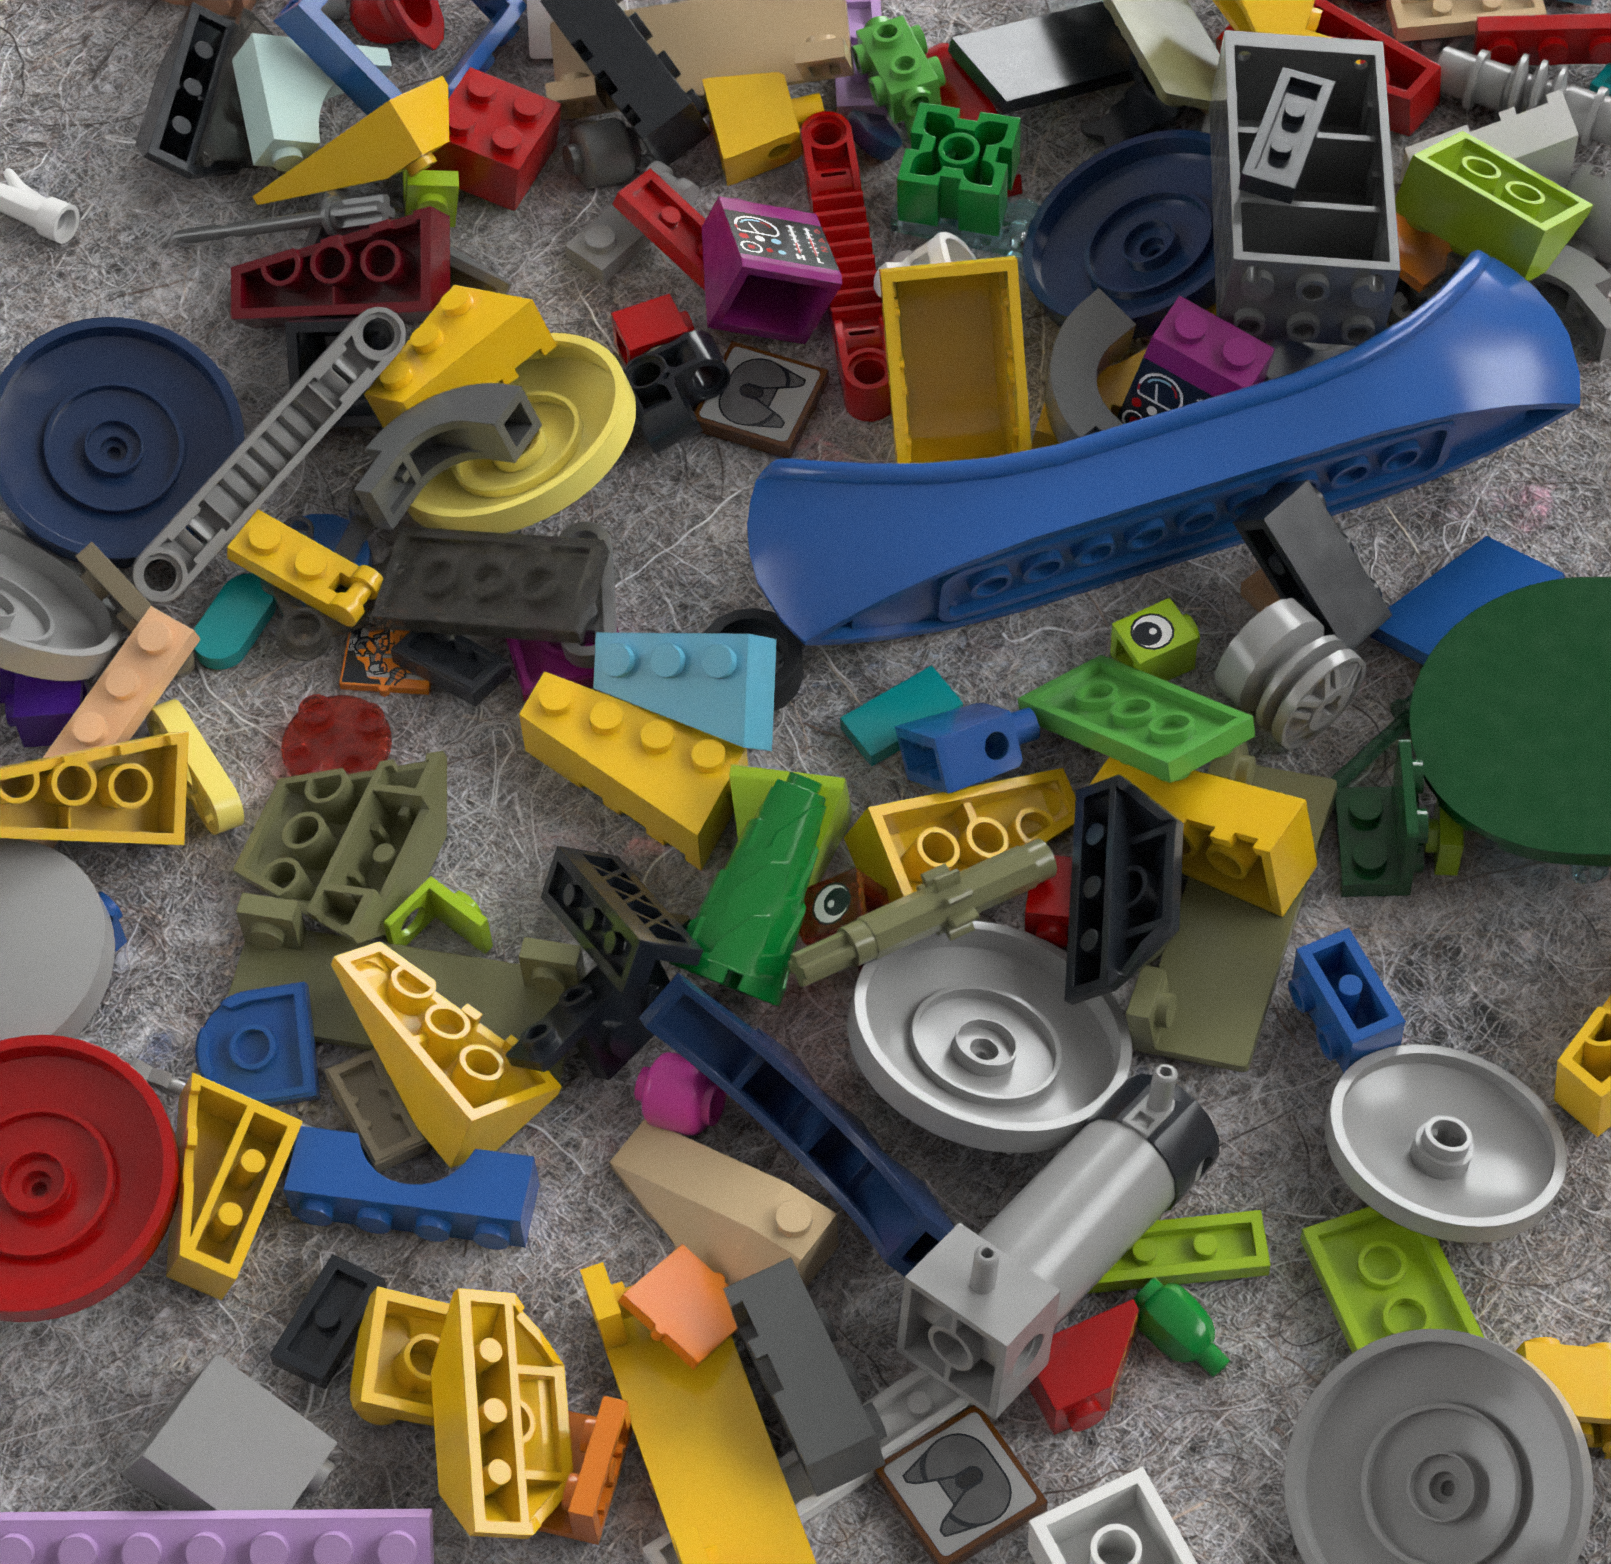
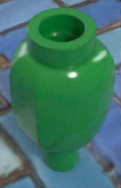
M1154 1277L1134 1296L1133 1299L1139 1308L1137 1327L1165 1355L1182 1363L1197 1361L1213 1378L1231 1361L1213 1343L1215 1340V1328L1212 1319L1200 1303L1182 1286L1175 1283L1163 1285Z

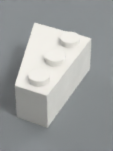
M1562 90L1547 94L1548 103L1516 114L1514 107L1499 112L1501 121L1469 132L1468 126L1464 125L1406 147L1404 149L1400 185L1414 154L1456 133L1465 131L1565 188L1570 180L1579 134Z

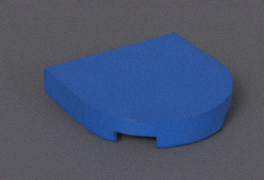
M305 981L233 994L220 1003L221 1005L210 1015L204 1026L200 1028L196 1039L195 1057L202 1077L270 1107L321 1099L309 986Z

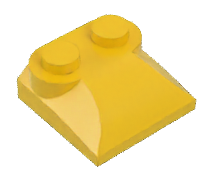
M378 1286L370 1294L358 1331L350 1385V1401L353 1410L362 1419L375 1425H388L398 1420L434 1426L431 1370L449 1309V1303Z

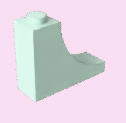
M252 33L232 59L253 165L274 167L279 171H289L308 158L320 145L319 116L322 103L331 97L344 94V92L290 37ZM356 45L383 74L392 66L388 48Z

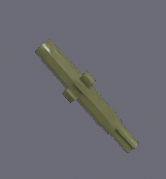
M1035 839L1022 846H1015L962 871H959L957 868L949 871L947 865L942 864L920 874L923 883L916 886V892L862 915L856 921L838 928L836 934L790 954L792 959L788 961L790 971L796 974L798 984L805 987L849 966L858 967L873 959H880L934 933L938 936L946 933L950 941L975 930L972 921L979 919L978 913L1037 887V884L1055 877L1057 865L1054 855L1043 840Z

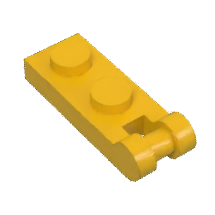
M257 509L227 546V559L349 627L355 626L365 612L363 605L367 600L376 599L386 585L382 575L372 567L354 564ZM339 584L349 588L346 593H336L335 590Z

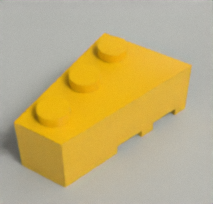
M453 285L420 327L412 333L399 354L380 373L378 378L364 393V396L384 428L411 407L442 392L481 383H498L501 381L502 384H510L519 377L515 370L516 367L539 350L545 356L557 345L532 299Z
M192 1072L179 1095L176 1140L181 1165L180 1188L177 1205L169 1226L166 1277L216 1299L223 1300L237 1279L302 1125V1120Z

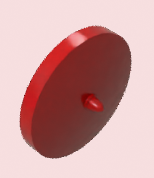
M27 1035L0 1041V1321L39 1322L77 1313L112 1295L128 1283L155 1253L167 1232L177 1205L181 1173L179 1148L175 1132L162 1103L148 1082L129 1063L98 1045L80 1039L56 1035Z

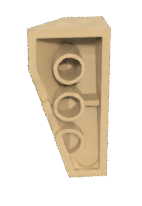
M645 1119L609 1162L610 1168L651 1219H655L674 1243V1249L676 1250L683 1244L714 1273H722L725 1277L724 1282L728 1285H732L791 1257L807 1288L839 1246L837 1214L785 1181L681 1134L651 1126Z

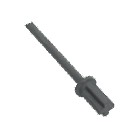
M387 194L351 199H341L339 196L333 195L324 199L320 211L238 221L224 226L209 225L187 228L175 232L172 236L174 239L184 243H198L224 239L229 236L244 237L323 226L330 236L337 234L343 236L348 230L369 228L370 224L386 219H394L395 208L389 206L390 197Z

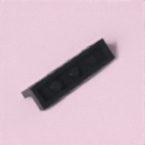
M557 846L540 898L621 994L643 997L656 960L698 966L703 949L619 856Z

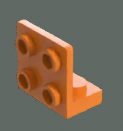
M604 1395L597 1416L568 1411L573 1472L568 1476L562 1501L545 1519L537 1531L599 1545L633 1432L628 1401Z

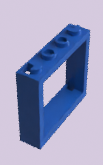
M290 0L273 21L366 115H369L390 99L403 94L321 11L328 0ZM471 0L490 19V22L446 77L448 99L470 67L485 73L496 60L492 55L495 48L505 45L519 31L520 26L516 21L527 8V4L523 0Z

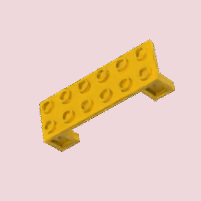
M603 1262L581 1269L580 1273L589 1306L622 1400L628 1401L631 1426L679 1563L817 1564L732 1336L693 1370L661 1340H653L650 1336L651 1331L618 1302L621 1296L632 1286L625 1288L622 1281L611 1284Z

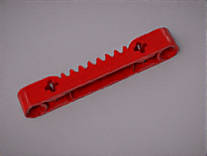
M822 111L806 118L801 127L802 167L810 213L817 215L842 275V285L827 310L844 405L847 412L854 418L866 422H875L891 414L882 299L874 290V277L877 272L875 255L872 249L866 207H864L859 165L851 125L841 114L833 111Z

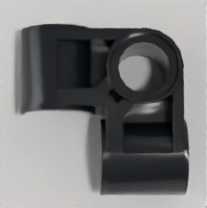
M702 330L684 333L672 342L649 353L639 355L629 361L623 369L635 396L636 417L655 454L702 432L703 430L691 407L720 395L728 387L731 379L730 370L714 339L709 333Z

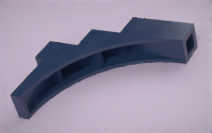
M680 973L676 974L639 1017L647 1030L689 1061L770 1132L840 1204L868 1238L882 1260L905 1277L954 1228V1225L925 1182L884 1153L863 1121L818 1087L800 1058L760 1028L754 1030Z

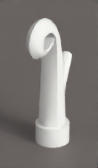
M5 169L4 177L8 185L0 183V212L36 228L37 233L45 238L61 244L68 242L74 236L79 225L80 215L78 208L55 197L48 199L24 184L12 169Z

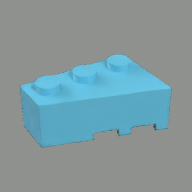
M596 632L593 688L743 748L772 751L777 639L753 634Z

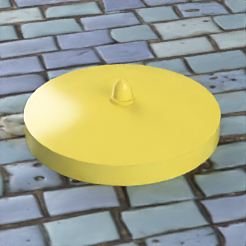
M551 333L557 346L545 356L539 350L515 368L519 377L509 384L522 386L542 424L516 463L491 459H475L456 464L442 471L429 481L410 505L407 512L420 525L431 531L453 537L475 538L500 535L525 528L558 513L591 490L614 466L624 451L633 431L636 418L635 396L616 357L600 343L589 338L566 333Z

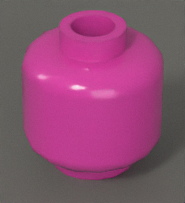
M665 1052L653 1062L651 1067H643L637 1077L634 1090L635 1099L641 1102L642 1114L649 1125L684 1135L695 1136L702 1133L707 1126H715L718 1123L727 1097V1093L680 1054Z

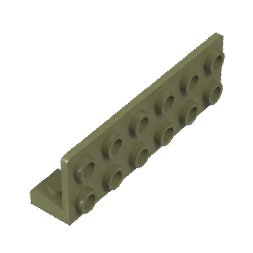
M1103 0L1104 6L1113 17L1121 31L1122 37L1135 55L1138 65L1154 88L1158 99L1175 108H1180L1184 105L1209 111L1220 53L1188 0ZM1242 51L1239 54L1244 56L1248 55L1249 52Z
M1247 741L1233 748L1230 754L1211 761L1207 774L1305 799L1317 856L1338 791L1335 779L1256 765L1255 756L1248 754ZM1189 877L1180 902L1179 931L1164 949L1159 967L1146 965L1140 971L1126 1011L1133 1049L1139 1052L1238 1072L1248 1071L1309 879L1285 915L1281 917Z
M242 892L236 914L245 942L227 997L247 990L305 981L309 986L315 1042L364 1050L373 1049L374 1046L331 963L334 956L378 941L367 940L357 944L344 936L306 930L298 901ZM524 937L519 953L520 964L382 942L436 981L435 991L458 1008L462 1009L468 1003L482 1013L480 1023L503 1040H506L510 1035L520 1040L522 1032L530 1025L540 1021L559 1002V997L565 990L578 984L586 976L582 948L579 945ZM568 1052L548 1070L556 1080L562 1077Z

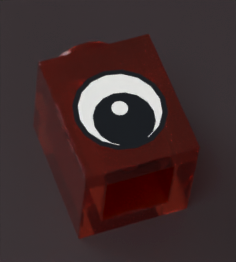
M856 867L809 886L804 898L806 912L799 931L802 942L807 946L836 934L838 928L856 921L858 917L889 904L888 890Z

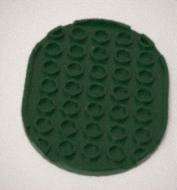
M1570 577L1549 580L1508 592L1487 602L1458 622L1438 642L1418 675L1410 704L1409 726L1414 759H1422L1424 780L1438 799V805L1452 820L1466 831L1474 830L1483 837L1498 843L1499 849L1527 859L1554 864L1611 867V577Z

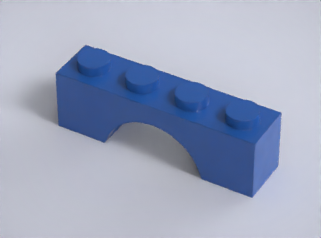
M301 1126L283 1190L292 1216L298 1217L303 1222L311 1225L327 1226L332 1222L354 1224L364 1231L375 1234H385L390 1230L413 1232L425 1240L443 1242L450 1237L472 1240L484 1248L502 1250L507 1248L508 1245L526 1248L540 1182L534 1156L475 1149L458 1170L443 1179L426 1184L399 1183L384 1177L369 1164L364 1156L358 1133Z

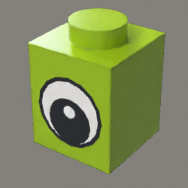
M1169 597L1112 623L1110 655L1113 660L1169 681L1195 669L1200 633L1192 617L1187 613L1182 615Z

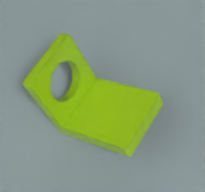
M432 876L411 894L383 923L387 940L390 944L407 946L436 917L482 953L486 954L493 947L488 919L482 915L477 903L463 891L458 890L453 893ZM419 908L412 923L401 931L406 918L415 909Z

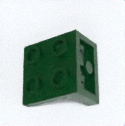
M1410 739L1398 740L1392 786L1338 788L1334 800L1341 897L1410 896L1414 873H1423V843H1428L1429 824L1427 809H1419L1418 794H1423L1424 768L1422 759H1412Z

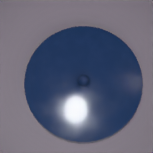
M1165 130L1122 141L1080 164L1049 193L1037 210L1027 231L1023 247V268L1027 283L1043 311L1054 323L1062 327L1071 312L1098 288L1136 324L1132 339L1153 335L1179 295L1205 310L1216 303L1210 133L1195 130Z
M98 317L65 324L29 343L11 360L0 375V505L7 516L26 536L56 555L73 562L80 563L76 555L90 542H93L116 568H130L140 553L244 441V426L239 404L222 371L209 356L185 337L154 323L124 317ZM186 526V529L195 538H197L198 540L201 539L194 531H192L188 526ZM153 560L149 564L156 563L162 560Z

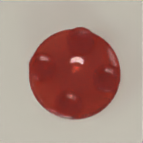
M313 694L301 701L298 713L292 718L285 729L281 744L282 759L290 776L344 768L347 774L376 770L380 761H385L389 758L392 748V734L383 710L377 704L348 695L325 697L321 694Z

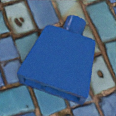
M986 703L971 704L895 726L907 779L947 794L1020 767L1023 759L1019 745L1038 740L1040 737L1039 723L1031 708L1027 707L1010 713L1009 710Z

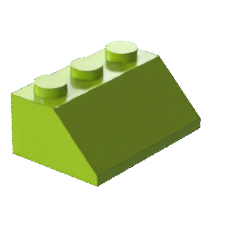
M1465 131L1456 133L1414 154L1395 198L1396 213L1407 218V223L1414 229L1438 236L1450 243V248L1454 252L1464 257H1468L1472 251L1481 250L1515 270L1528 282L1549 269L1587 218L1593 204Z

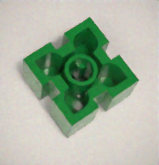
M920 102L911 129V149H905L897 176L898 220L938 227L942 217L958 220V230L999 237L1007 209V191L1012 190L1020 162L1021 118L980 112L978 121L960 118V108Z

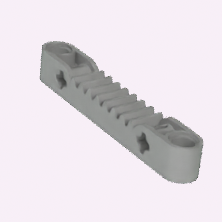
M374 307L367 309L354 318L283 396L278 404L253 429L249 436L223 462L219 469L140 553L131 566L130 580L133 586L148 601L162 603L173 600L180 595L399 354L405 344L406 330L404 322L397 313L388 308ZM372 321L380 322L387 328L390 339L386 349L379 351L367 346L363 339V328L366 323ZM186 526L204 540L205 544L203 545L186 529ZM153 560H163L173 570V582L164 591H154L145 583L144 569Z

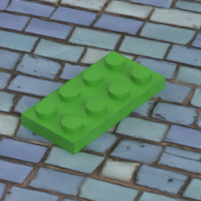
M1099 655L1017 698L1019 710L1027 707L1031 708L1036 715L1039 726L1047 731L1054 732L1086 748H1091L1169 783L1185 779L1193 770L1215 758L1230 754L1233 748L1255 737L1252 715L1103 655Z

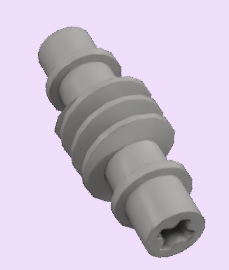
M1448 46L1443 49L1437 63L1441 66L1440 93L1462 99L1463 108L1471 110L1475 104L1494 109L1496 110L1495 123L1501 121L1499 112L1514 107L1516 114L1548 103L1546 95L1561 89L1577 132L1582 137L1581 145L1589 147L1594 140L1611 146V97L1609 96L1610 91L1608 87L1601 86L1597 92L1575 85H1567L1568 66L1565 65L1561 67L1555 78L1550 80L1548 79L1549 60L1545 59L1534 74L1528 73L1529 54L1526 53L1523 54L1516 66L1513 67L1490 60L1491 52L1482 49L1478 55H1474Z

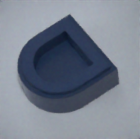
M852 110L846 117L851 125L854 141L870 156L878 160H890L901 147L902 140L885 116Z

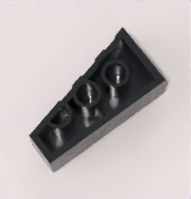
M541 0L540 2L657 161H661L669 166L712 134L703 120L710 113L692 88L686 93L675 79L682 74L664 50L656 55L647 43L653 35L636 12L629 17L619 6V3L623 0Z

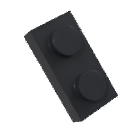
M332 1254L269 1354L272 1364L326 1390L358 1337L359 1327L370 1294L377 1286L387 1289L385 1279Z

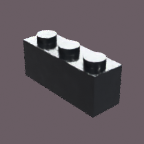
M1309 480L1276 483L1232 523L1280 599L1293 598L1324 626V636L1335 635L1346 645V649L1354 651L1392 616V613L1382 599V591L1379 585L1365 572L1354 554L1355 550L1351 540L1339 530L1326 509L1327 505L1323 495L1311 485Z

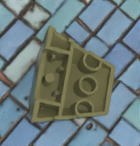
M444 751L426 753V761L399 766L394 759L380 761L376 770L347 774L344 768L278 779L233 868L234 873L237 877L275 898L298 901L303 914L357 944L385 935L384 921L426 881L447 837L446 754ZM406 918V920L404 921V923H403L401 929H403V927H404V925H405V923H406V921H407V918Z

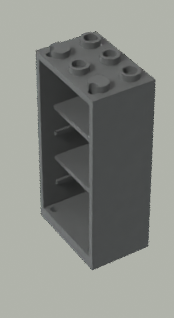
M1224 30L1209 107L1216 316L1257 339L1358 346L1385 330L1400 274L1383 41ZM1242 51H1248V52H1249L1248 55H1244V56H1243V55H1240L1239 53L1242 52ZM1361 59L1366 61L1363 64L1355 63L1357 60ZM1283 67L1335 81L1330 103L1292 204L1238 190L1242 170Z

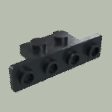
M670 913L686 930L691 921L690 916ZM660 960L655 961L643 997L621 994L596 964L578 984L568 988L561 994L559 1002L540 1021L530 1025L522 1032L520 1040L506 1053L510 1065L546 1072L576 1044L592 1075L595 1078L610 1080L654 1036L653 1033L643 1026L639 1017L670 982Z

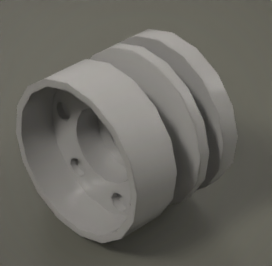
M1293 598L1281 599L1259 612L1233 638L1221 656L1216 668L1215 685L1246 713L1256 711V722L1267 732L1272 731V736L1287 750L1295 749L1312 741L1330 727L1343 713L1361 686L1365 677L1366 663L1354 651L1346 649V645L1335 635L1324 636V626Z

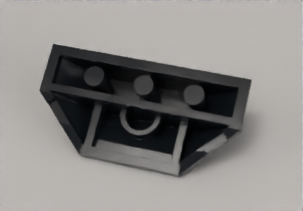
M192 2L188 7L157 71L135 144L144 158L189 180L238 174L243 167L249 146L232 59L243 46L240 42L242 40L238 24L195 2Z
M1119 774L1076 790L1064 1001L1071 1005L1118 990L1146 965H1149L1159 957L1179 931L1184 823L1131 781Z

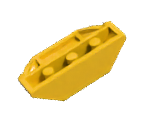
M458 1288L452 1294L431 1370L438 1493L469 1536L529 1539L562 1501L568 1476L573 1472L565 1365L541 1330L522 1311L525 1307L515 1293Z

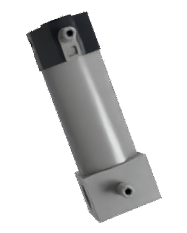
M1161 1064L1155 1067L1153 1075L1138 1074L1127 1079L1084 1123L1081 1131L978 1235L961 1223H958L905 1276L896 1346L897 1352L995 1420L1048 1365L1054 1328L1159 1217L1164 1212L1171 1210L1214 1165L1220 1154L1219 1137L1211 1118L1194 1097L1176 1084L1178 1073L1173 1066Z

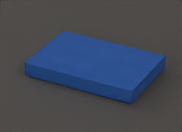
M1485 536L1388 607L1392 616L1371 634V638L1424 665L1438 642L1458 622L1474 610L1508 592L1536 583L1563 579L1565 576L1564 573L1491 537Z

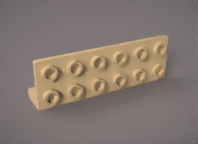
M687 0L623 10L628 17L634 12L638 14L653 35L647 43L656 55L663 50L667 53L682 74L675 80L685 93L692 88L700 99H704L702 79L711 77L780 72L784 74L788 86L854 75L846 0ZM552 22L550 24L555 82L545 83L546 98L562 104L560 120L619 112L618 107L556 23Z

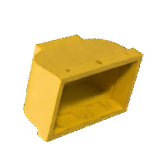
M1015 256L879 269L896 463H932L990 458L1031 450L1032 443L1017 258Z

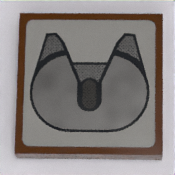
M731 341L723 356L731 376L728 387L717 397L699 403L694 412L703 430L700 433L782 458H791L829 382V370Z
M975 1405L886 1458L884 1466L873 1470L874 1477L934 1564H961L1047 1510L1048 1501L985 1412Z

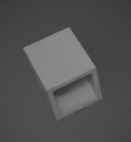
M216 1353L191 1377L121 1475L180 1511L291 1510L304 1490L313 1495L326 1480L335 1466L327 1457L338 1442Z

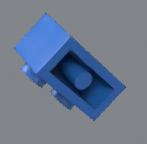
M1349 927L1296 949L1292 980L1288 982L1289 993L1296 1008L1301 1013L1308 1012L1317 1027L1316 1037L1318 1044L1328 1060L1336 1059L1343 1073H1345L1350 1066L1364 1056L1381 1049L1401 1045L1406 1021Z

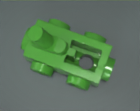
M903 15L893 19H889L886 16H876L870 19L864 28L856 30L858 44L851 46L853 61L860 75L867 74L869 76V88L876 106H885L894 124L904 121L907 137L911 139V129L919 103L941 105L939 87L946 84L944 71L937 56L928 59L925 56L928 53V47L919 24L909 27Z

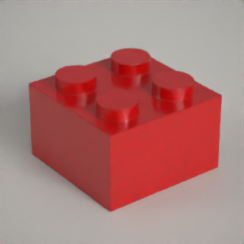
M470 67L448 99L449 142L433 152L437 162L425 170L458 171L459 189L515 212L557 147L562 104Z

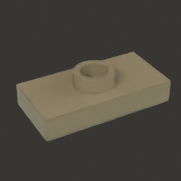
M375 1048L323 1070L324 1080L352 1133L359 1134L364 1156L378 1173L428 1151L427 1139L415 1126Z

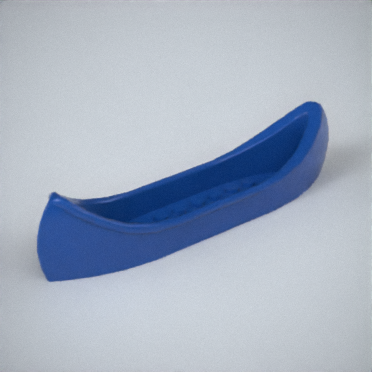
M1476 250L1469 254L1459 269L1431 298L1406 318L1355 348L1295 373L1060 444L990 458L932 463H855L790 458L777 459L760 473L751 495L747 520L749 556L758 586L780 621L804 645H841L885 641L946 631L1020 613L1243 544L1245 542L1232 522L1276 483L1309 480L1311 485L1323 495L1329 514L1334 516L1432 481L1493 454L1579 408L1580 373L1569 333L1554 308L1530 282L1515 270L1481 250Z

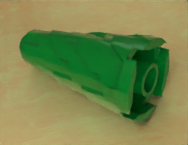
M789 772L786 781L777 779L774 786H771L754 819L747 821L725 868L715 875L696 917L690 921L686 928L689 935L703 949L698 966L669 962V964L780 1007L790 973L788 961L792 960L790 954L794 951L806 912L804 898L819 852L816 843L826 806H824L826 798L819 795L822 787L821 783L797 773Z

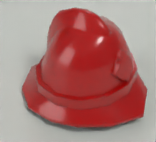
M438 0L350 1L348 9L350 19L355 29L366 40L380 44L416 40L432 51L436 50L444 40V17Z

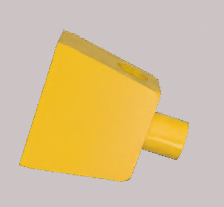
M780 72L702 79L705 104L710 112L708 117L727 186L737 184L797 160L802 155L799 129L806 118L814 113L824 111L819 92L791 99L785 76Z

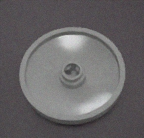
M1412 1044L1388 1047L1366 1055L1350 1066L1339 1079L1325 1115L1324 1130L1328 1152L1339 1174L1348 1186L1364 1202L1386 1218L1412 1231L1430 1237L1455 1242L1481 1243L1503 1240L1518 1235L1533 1227L1548 1213L1565 1178L1567 1169L1566 1145L1558 1123L1548 1107L1527 1085L1505 1069L1461 1050L1435 1045Z

